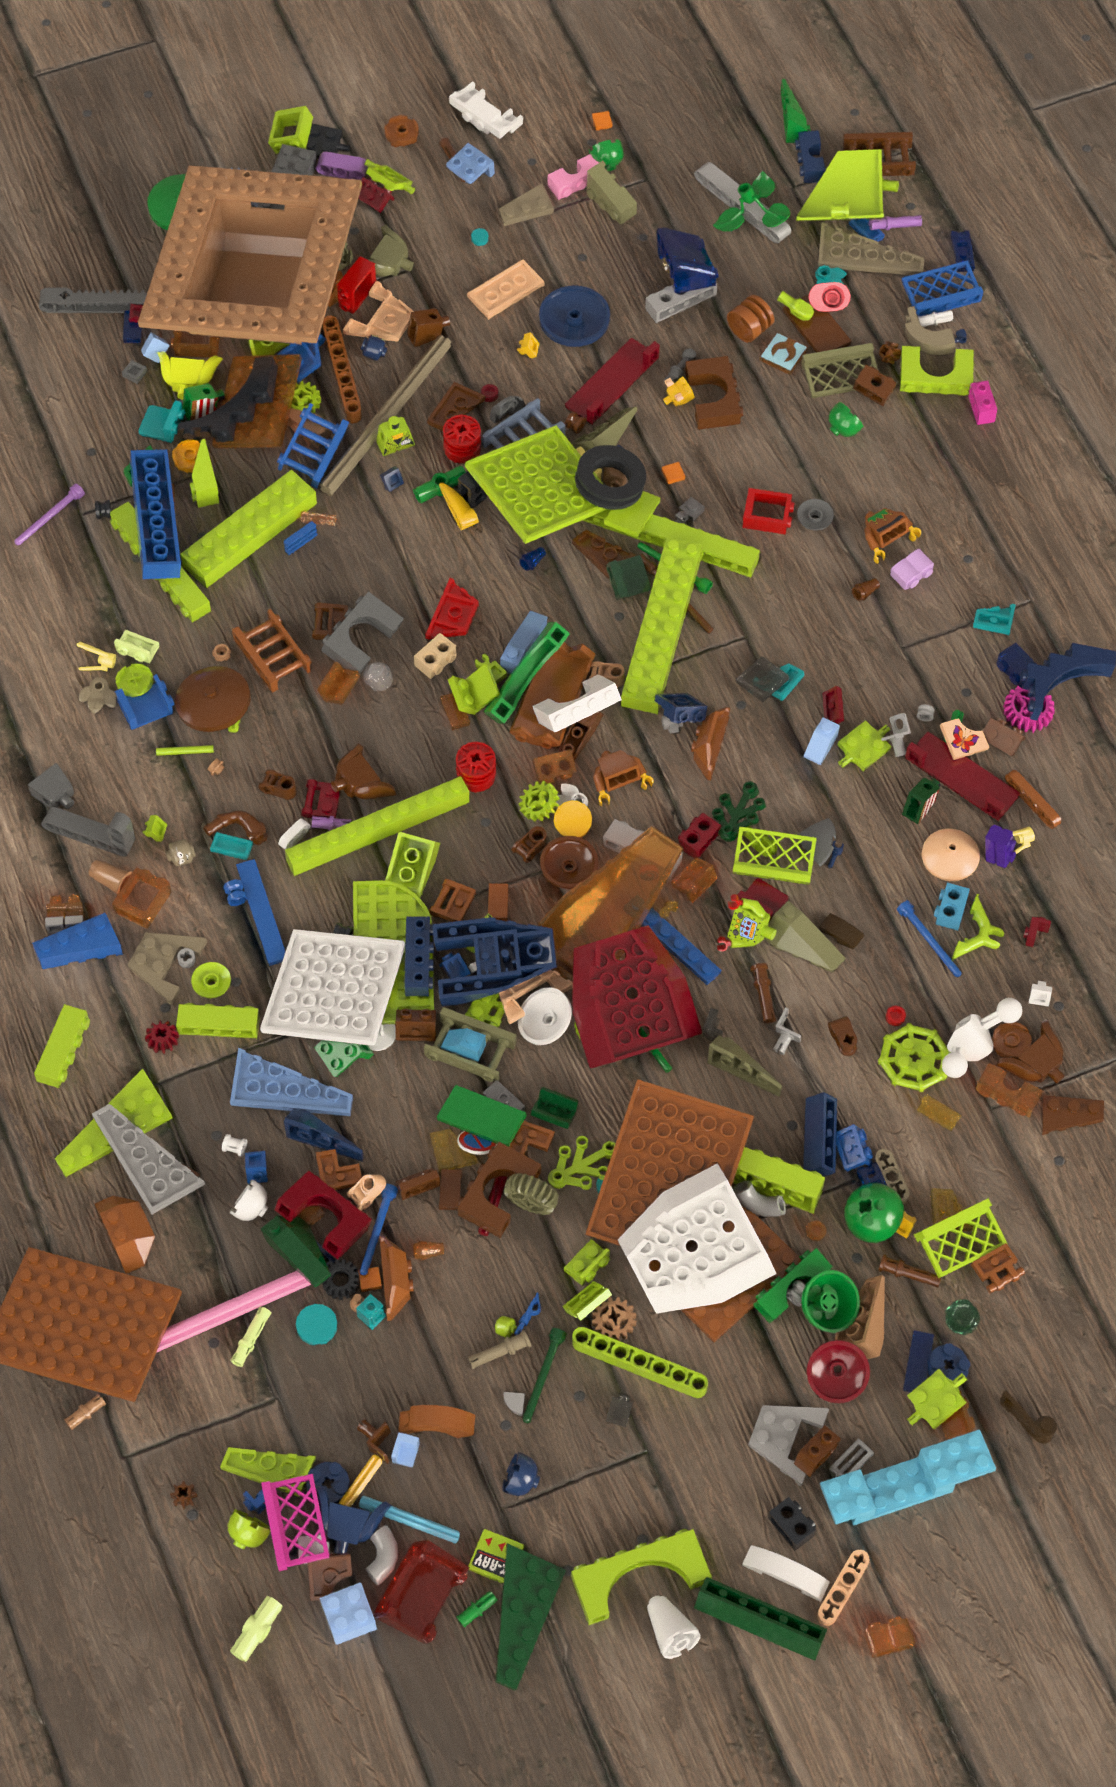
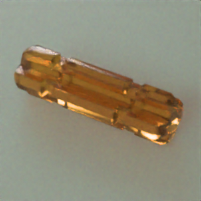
M301 512V522L308 523V521H313L315 524L325 525L327 523L329 526H335L336 524L335 515L326 516V514L320 513L309 514V512Z

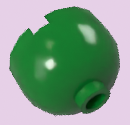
M615 139L616 142L611 143V140L599 142L592 146V151L588 150L589 155L591 154L594 160L599 163L603 160L606 164L604 168L607 171H612L616 169V166L620 164L624 156L621 140Z
M841 402L835 404L830 410L828 420L831 427L829 429L836 436L840 434L843 437H852L860 432L864 425Z

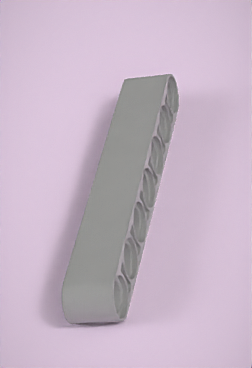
M707 162L695 171V178L700 184L730 208L737 207L741 210L739 201L741 196L738 193L740 185L711 162ZM756 201L751 204L744 202V213L742 215L745 220L771 241L778 244L791 234V228L787 222H783L776 227L765 226L762 218L766 213Z

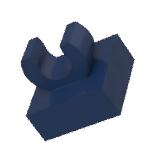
M396 466L380 475L388 492L404 484L399 468Z

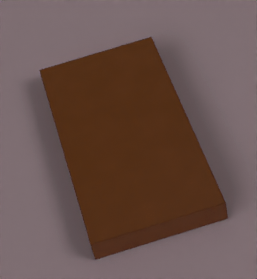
M809 294L801 298L810 304ZM787 306L783 307L782 311L816 353L845 348L851 345V339L828 311L823 312L813 308L814 314L812 318L808 321H803L791 314L790 308Z

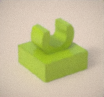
M150 815L149 821L145 822L146 830L142 831V833L146 837L153 838L156 842L163 841L167 824L157 815Z

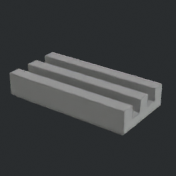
M858 1438L830 1466L829 1470L834 1472L837 1477L844 1475L843 1473L866 1451L867 1454L848 1473L857 1471L874 1455V1452ZM860 1446L861 1449L839 1470L837 1467Z

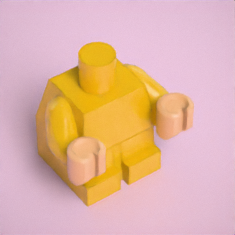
M684 377L679 378L676 383H673L671 378L664 381L668 394L667 397L663 398L666 405L673 402L675 406H679L695 398L692 388Z

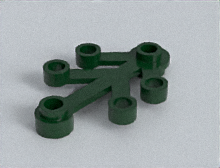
M748 781L743 785V795L736 809L731 803L732 799L728 793L720 795L721 805L725 806L731 816L729 823L724 818L725 814L722 808L718 807L712 811L713 818L721 825L719 835L726 842H732L737 838L739 827L757 824L759 817L756 811L766 808L765 800L757 798L753 802L754 805L745 809L749 799L755 798L759 794L757 784L752 781ZM746 817V820L738 823L740 819Z

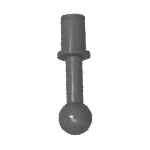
M691 348L685 349L682 353V360L677 366L673 365L670 368V372L664 381L671 378L673 383H675L678 378H681L686 361L695 360L696 352Z

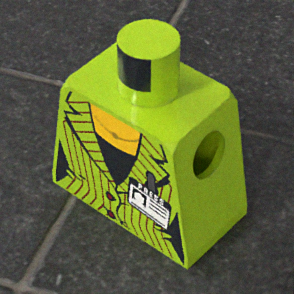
M392 416L387 422L379 425L376 443L383 456L415 446L404 417Z

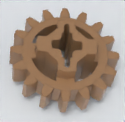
M609 1297L608 1302H602L601 1307H596V1312H592V1318L594 1319L592 1320V1326H596L595 1332H601V1334L615 1338L620 1341L621 1336L627 1339V1332L632 1334V1327L636 1326V1321L634 1320L636 1313L632 1312L633 1306L627 1307V1300L621 1303L620 1297H617L616 1301ZM612 1314H613V1317H615V1320H617V1321H616V1325H615V1322H613V1319H611V1318H612Z

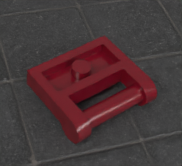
M314 779L307 780L306 787L308 789L301 816L305 818H312L313 816L330 818V816H334L336 818L341 790L335 792L331 787V783L318 782ZM315 790H319L320 796L317 810H312Z

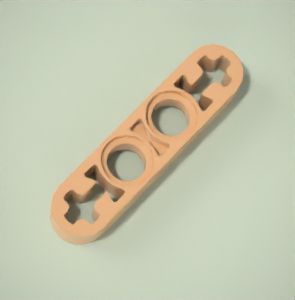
M855 1550L850 1555L820 1606L817 1616L822 1625L830 1626L836 1622L869 1564V1556L865 1551ZM862 1556L864 1564L860 1563L857 1570L853 1569L856 1562L855 1558ZM844 1574H852L855 1577V1581L852 1584L845 1583L843 1581ZM836 1591L842 1592L844 1600L836 1602L833 1600L832 1594ZM830 1605L834 1606L831 1612L833 1618L828 1617L826 1620L823 1618L824 1613L822 1612H827Z

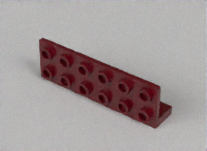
M630 338L565 403V407L572 412H576L579 417L586 418L587 422L593 425L659 358L660 344L654 341L650 346H644L635 339Z
M926 732L917 744L911 742L907 747L905 759L997 821L1002 818L1020 796V792L969 758L962 757L953 760L948 745L930 732Z

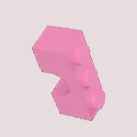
M590 154L577 160V174H568L563 168L548 174V187L558 200L568 197L570 194L587 186V171L599 162L594 160Z

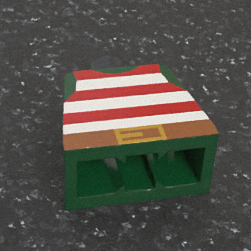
M923 778L909 792L902 815L919 824L936 802L941 786L940 782L934 778L931 780Z

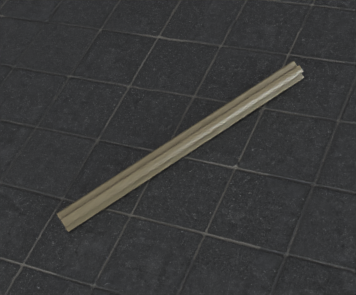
M439 335L320 483V490L323 493H327L329 496L334 494L377 440L379 425L387 422L390 417L397 415L451 347L449 338Z

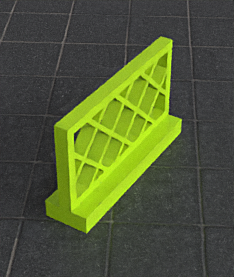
M739 827L733 874L810 885L817 838ZM743 832L752 833L755 840L746 845L742 840ZM765 835L771 836L775 841L767 848L759 840ZM784 838H790L794 845L785 851L779 842ZM758 841L764 850L754 856L748 847ZM803 841L812 842L811 850L804 854L798 845ZM777 844L783 853L773 859L767 850ZM796 847L802 856L793 862L787 853ZM744 850H747L752 856V859L747 863L739 862V854ZM766 852L772 861L767 865H761L756 858ZM785 855L791 864L786 868H780L776 861ZM805 858L809 864L808 872L800 871L795 864Z
M989 1198L914 1234L917 1242H921L938 1278L981 1258L1007 1243L990 1209L992 1204ZM983 1214H986L989 1220L988 1227L979 1224L980 1217ZM965 1223L973 1226L971 1235L962 1232ZM977 1228L986 1231L984 1241L975 1237ZM950 1231L957 1234L955 1243L945 1240L947 1232ZM990 1233L997 1236L999 1244L993 1245L988 1243ZM961 1236L970 1239L967 1249L958 1245ZM935 1240L940 1242L938 1252L931 1249L928 1241ZM974 1241L983 1245L979 1254L971 1251ZM944 1244L953 1247L951 1257L942 1254ZM957 1249L966 1253L963 1262L955 1259ZM940 1258L949 1261L948 1269L943 1272L939 1266Z

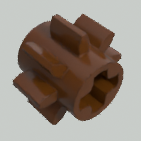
M886 341V344L881 346L879 355L883 357L882 362L894 364L895 361L900 359L901 350L898 348V343Z
M185 1481L179 1486L174 1484L175 1492L170 1493L171 1498H176L173 1502L174 1506L180 1504L183 1510L189 1504L194 1506L192 1500L198 1497L197 1492H192L194 1485L188 1486L185 1484ZM183 1493V1494H187L188 1496H187V1497H184V1496H181V1497H180V1494Z

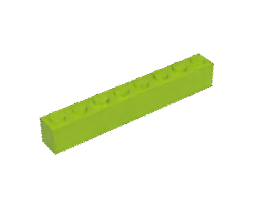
M128 501L110 512V524L114 530L118 529L122 540L125 543L128 542L132 552L140 557L135 509ZM182 567L180 578L158 579L165 593L168 592L172 602L180 606V610L185 618L188 617L194 622L211 612L209 600Z

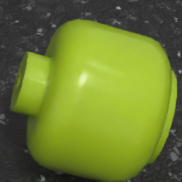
M501 1316L495 1323L496 1334L505 1338L510 1337L517 1329L516 1321L510 1317Z

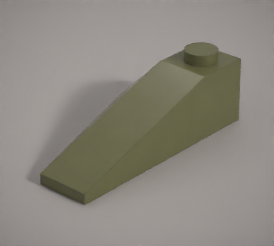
M634 406L621 410L608 418L606 423L594 427L593 432L581 435L571 444L575 449L581 446L585 452L601 445L616 446L638 410L637 407Z
M789 901L774 914L768 923L769 927L777 931L773 940L765 937L764 940L777 950H784L793 954L792 956L796 958L806 959L811 964L833 972L846 959L807 916Z
M718 1036L711 1042L708 1064L780 1097L782 1085L738 1044L734 1043L732 1039Z

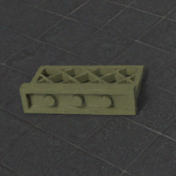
M868 343L803 355L801 365L806 374L811 397L816 398L855 391L853 389L854 385L847 381L851 376L857 379L859 375L855 374L854 371L857 367L861 369L865 367L860 363L862 359L870 358L871 365L869 367H874L878 370L873 353V344ZM845 362H851L855 365L852 371L843 367ZM828 365H834L838 368L834 374L826 370ZM816 368L821 372L815 377L810 374L809 369ZM840 370L849 374L845 380L836 376ZM823 373L831 377L828 383L819 379ZM835 379L842 385L840 388H834L830 386L831 382ZM816 382L825 387L823 391L815 392L814 385ZM872 383L874 386H879L878 383Z

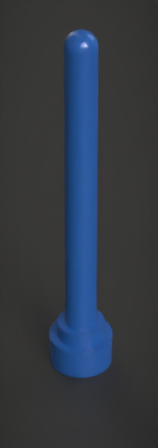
M906 900L897 907L899 914L905 918L908 917L953 975L960 977V969L914 914L915 910L911 902Z
M386 1184V1187L381 1192L382 1203L360 1268L361 1275H366L369 1271L390 1201H393L397 1196L398 1188L392 1184Z

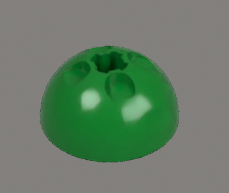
M868 1183L855 1189L848 1197L844 1209L845 1222L850 1232L859 1240L867 1243H878L890 1238L900 1227L904 1216L903 1202L899 1194L891 1187L881 1183Z
M827 1270L814 1275L806 1283L802 1291L801 1306L806 1319L815 1328L824 1332L836 1333L847 1329L854 1322L859 1312L860 1298L856 1285L846 1274L835 1270Z

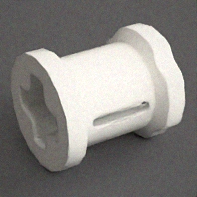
M226 1134L222 1144V1151L234 1152L242 1157L247 1147V1139L243 1138L240 1140L231 1137L230 1134Z

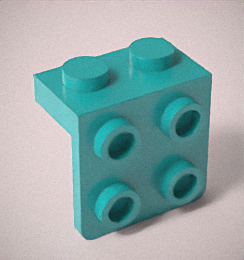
M175 400L171 409L150 405L138 430L139 435L172 443L175 435L178 433V423L183 420L185 415L182 402Z

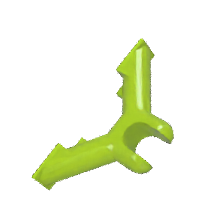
M976 894L970 909V914L974 915L972 920H975L980 928L979 933L973 938H965L964 942L958 941L952 955V961L981 946L991 949L1000 947V943L990 939L988 936L1003 937L1004 931L990 924L979 900V894Z

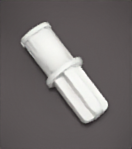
M950 310L940 313L932 312L929 315L918 316V320L922 327L929 325L937 326L938 323L952 321L953 313Z

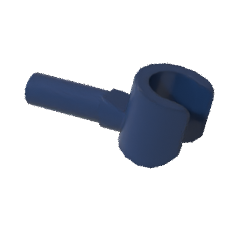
M964 329L956 332L955 343L966 342L967 334Z
M836 840L832 844L834 849L828 865L829 868H833L837 856L843 852L844 844L842 843L840 848L835 847Z

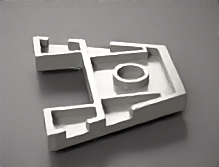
M763 1405L748 1446L768 1462H772L785 1475L794 1479L795 1483L802 1486L806 1474L794 1465L795 1461L788 1459L801 1422L822 1428L829 1409Z

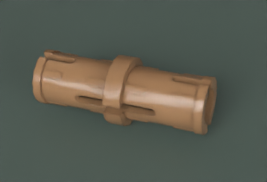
M97 1394L86 1404L78 1406L79 1409L65 1418L64 1421L73 1430L84 1420L92 1418L91 1415L105 1406L106 1403Z

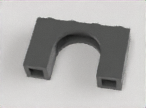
M369 591L365 596L361 595L355 602L356 607L354 609L350 608L344 615V621H339L333 628V634H328L322 641L324 645L321 651L356 678L366 668L371 657L352 643L349 637V629L356 624L366 623L374 626L388 638H391L404 620L402 616Z

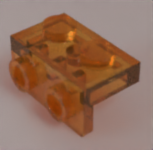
M334 662L317 691L325 702L342 705L360 678V674L358 671L343 669L339 662Z

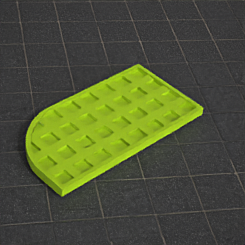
M383 880L353 881L354 936L400 940L406 944V917H430V924H432L426 905L408 888ZM430 936V942H433L432 936ZM405 950L381 1023L383 1025L395 1024L396 1010L398 1009L434 1010V978L433 989H429V996H405ZM430 953V959H433V953ZM430 971V977H433V971Z

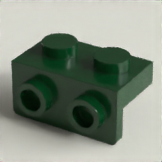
M542 1087L539 1098L531 1110V1116L568 1129L576 1116L579 1100Z

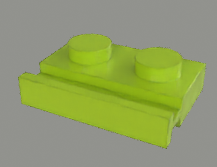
M593 1281L562 1307L566 1313L575 1318L578 1317L581 1321L612 1294L608 1288L605 1289L604 1286Z

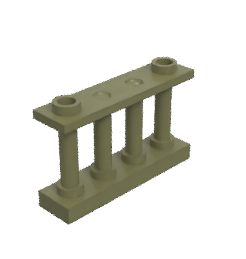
M443 1007L440 1012V1022L443 1023V1026L434 1045L425 1044L424 1055L432 1061L438 1060L478 1075L487 1082L499 1081V1071L496 1068L505 1049L511 1048L514 1050L517 1043L516 1034ZM450 1028H468L486 1036V1043L489 1041L497 1043L498 1047L489 1066L486 1067L474 1060H468L455 1053L441 1050V1046Z

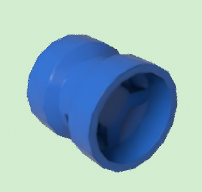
M235 879L224 884L223 888L225 893L228 894L227 900L230 906H239L247 901L241 880Z

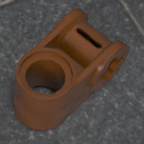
M271 769L266 770L263 782L258 785V788L263 793L285 800H291L296 796L295 781L291 776Z
M540 826L533 827L513 845L511 851L521 856L524 863H529L547 845L545 829ZM535 837H541L542 839H540V840H535L534 838H535Z
M848 1016L828 1022L830 1034L841 1054L844 1056L854 1055L857 1050L856 1044L858 1039Z

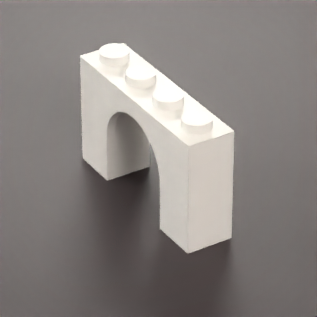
M598 674L582 682L586 692L582 697L564 703H557L551 699H546L532 707L538 722L553 732H557L620 701L621 697L616 684Z

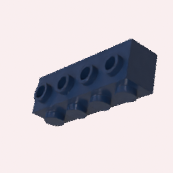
M406 917L405 996H429V989H433V977H430V971H433L434 963L433 959H430V953H434V942H430V936L434 935L433 925L430 924V917Z
M825 1092L806 1098L803 1164L804 1170L816 1171L823 1177L835 1174L837 1098Z

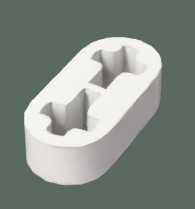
M302 818L299 819L280 838L279 846L285 850L295 846L307 834L310 824Z

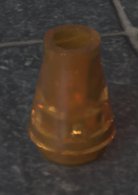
M418 1241V1243H414L413 1254L415 1260L420 1259V1261L438 1255H444L443 1242Z

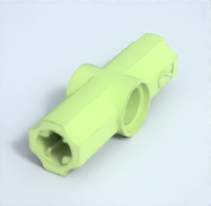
M266 1596L256 1613L251 1615L244 1624L242 1634L236 1640L230 1652L238 1659L247 1662L259 1642L262 1643L269 1634L271 1624L283 1606L274 1598Z

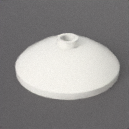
M542 988L535 991L521 1006L525 1016L518 1020V1028L521 1035L532 1044L546 1045L554 1042L566 1031L571 1020L572 1008L568 997L555 988Z

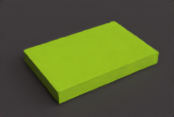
M643 491L640 499L630 507L618 510L611 509L604 520V525L638 537L660 503V497Z

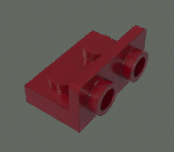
M362 177V187L358 199L381 213L389 200L394 201L395 198L391 195L392 191L384 186L380 188L378 186L379 183L371 178L367 180Z

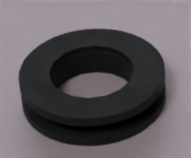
M601 445L589 449L581 456L575 474V483L580 494L590 503L604 509L618 510L630 507L640 499L647 475L643 463L632 452L618 446ZM603 467L614 468L626 476L628 483L621 487H608L601 484L595 478L593 472Z

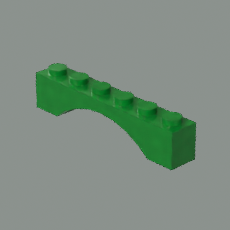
M549 622L499 689L500 695L492 700L483 712L496 723L504 724L515 710L519 699L533 677L561 647L570 633L557 622Z

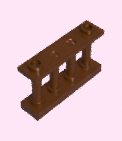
M912 132L844 134L843 151L884 149L885 162H882V176H909L915 174L916 161H909L908 149L912 147ZM891 149H901L902 162H892Z

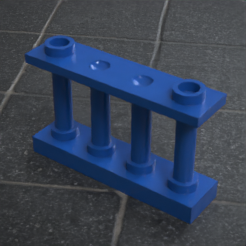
M310 403L308 408H303L300 414L302 420L285 453L281 452L277 463H279V471L282 470L285 464L310 476V479H312L310 486L317 489L348 428L349 422L343 419L341 424L335 425L311 413L313 404ZM307 419L333 431L332 433L335 434L333 440L330 438L328 440L303 428ZM299 434L324 445L325 449H327L325 455H320L296 443ZM293 449L318 461L317 463L320 464L318 469L312 470L288 458L291 450Z

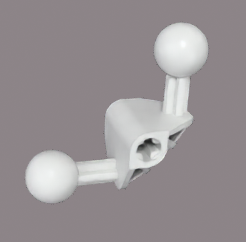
M1005 998L999 1002L997 1010L981 1019L979 1015L971 1014L958 1022L947 1045V1049L951 1053L947 1054L942 1061L943 1072L951 1078L961 1077L967 1071V1061H979L989 1055L993 1050V1041L989 1028L1002 1021L1005 1023L1016 1022L1022 1015V1006L1019 1001L1014 998Z

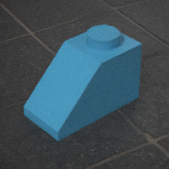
M468 1028L449 1030L441 1049L479 1062L486 1046V1036Z

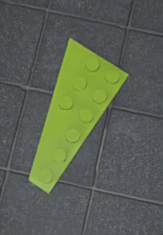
M143 1069L108 1103L144 1133L172 1119L170 1111ZM93 1119L55 1160L64 1176L67 1177L113 1152Z

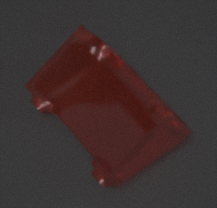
M429 1540L414 1542L389 1583L373 1616L424 1644H428L433 1641L437 1634L435 1630L436 1625L433 1624L452 1588L462 1585L468 1577L467 1571L470 1567Z

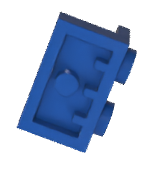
M855 1124L836 1132V1145L844 1170L847 1172L864 1164L868 1166L873 1165L871 1160L873 1153L865 1142L867 1140L866 1133Z

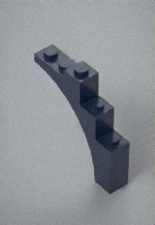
M1072 643L1070 649L1066 650L1065 655L1050 653L1048 659L1044 660L1043 665L1028 663L1026 669L1021 672L1020 681H1023V689L1028 690L1027 696L1030 697L1027 711H1030V720H1038L1043 709L1045 696L1058 684L1081 676L1111 677L1116 666V651Z

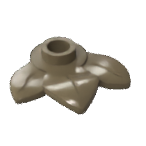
M98 677L91 681L90 686L81 690L79 701L87 702L90 711L96 714L104 704L114 708L116 705V695L113 690L109 689L108 682L104 678ZM102 684V688L96 689V685Z

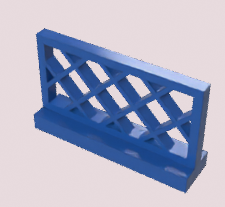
M968 261L903 277L901 280L911 305L915 307L917 317L981 302L983 296L982 287L978 286ZM965 267L967 271L966 276L957 273V270ZM946 272L952 276L947 280L940 277L941 273ZM954 276L963 280L961 285L951 282ZM926 277L934 278L935 281L932 285L930 283L925 282L924 279ZM914 281L919 284L915 289L910 287L908 282ZM937 281L947 284L944 290L935 286ZM966 281L971 283L974 288L967 289L962 286ZM921 285L930 288L928 294L919 291ZM948 286L958 289L957 292L953 294L947 292L946 290ZM934 290L941 293V296L934 298L930 294ZM917 294L925 298L924 301L916 303L915 295Z

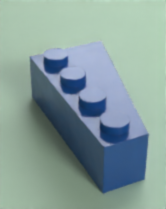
M106 913L32 943L42 969L64 966L76 961L79 963L86 962L87 959L97 957L102 959L108 955H123L120 942Z

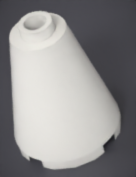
M657 1595L649 1600L647 1610L661 1654L665 1658L671 1659L682 1655L680 1651L685 1648L688 1651L692 1649L700 1639L699 1630L665 1596Z

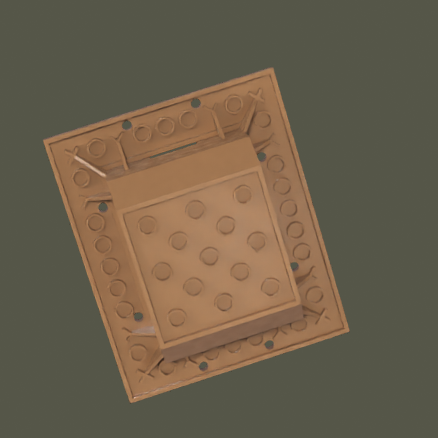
M189 165L138 320L139 327L186 331L190 334L300 345L302 342L317 343L361 191L362 181L357 179ZM251 202L285 205V210L252 207Z

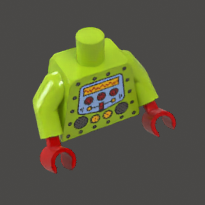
M736 894L731 895L730 899L734 902L728 901V907L735 911L727 936L730 939L726 940L725 937H719L717 939L718 943L725 944L718 945L717 950L723 952L727 950L728 946L730 948L755 946L764 937L773 940L777 930L768 926L770 915L765 912L760 903L756 900L745 898L739 900Z

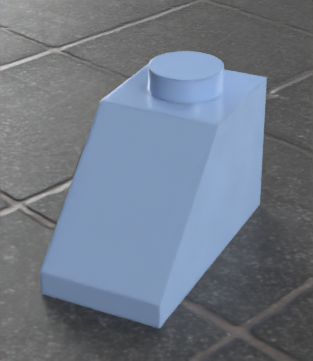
M823 717L812 735L804 758L821 765L838 738L840 725Z

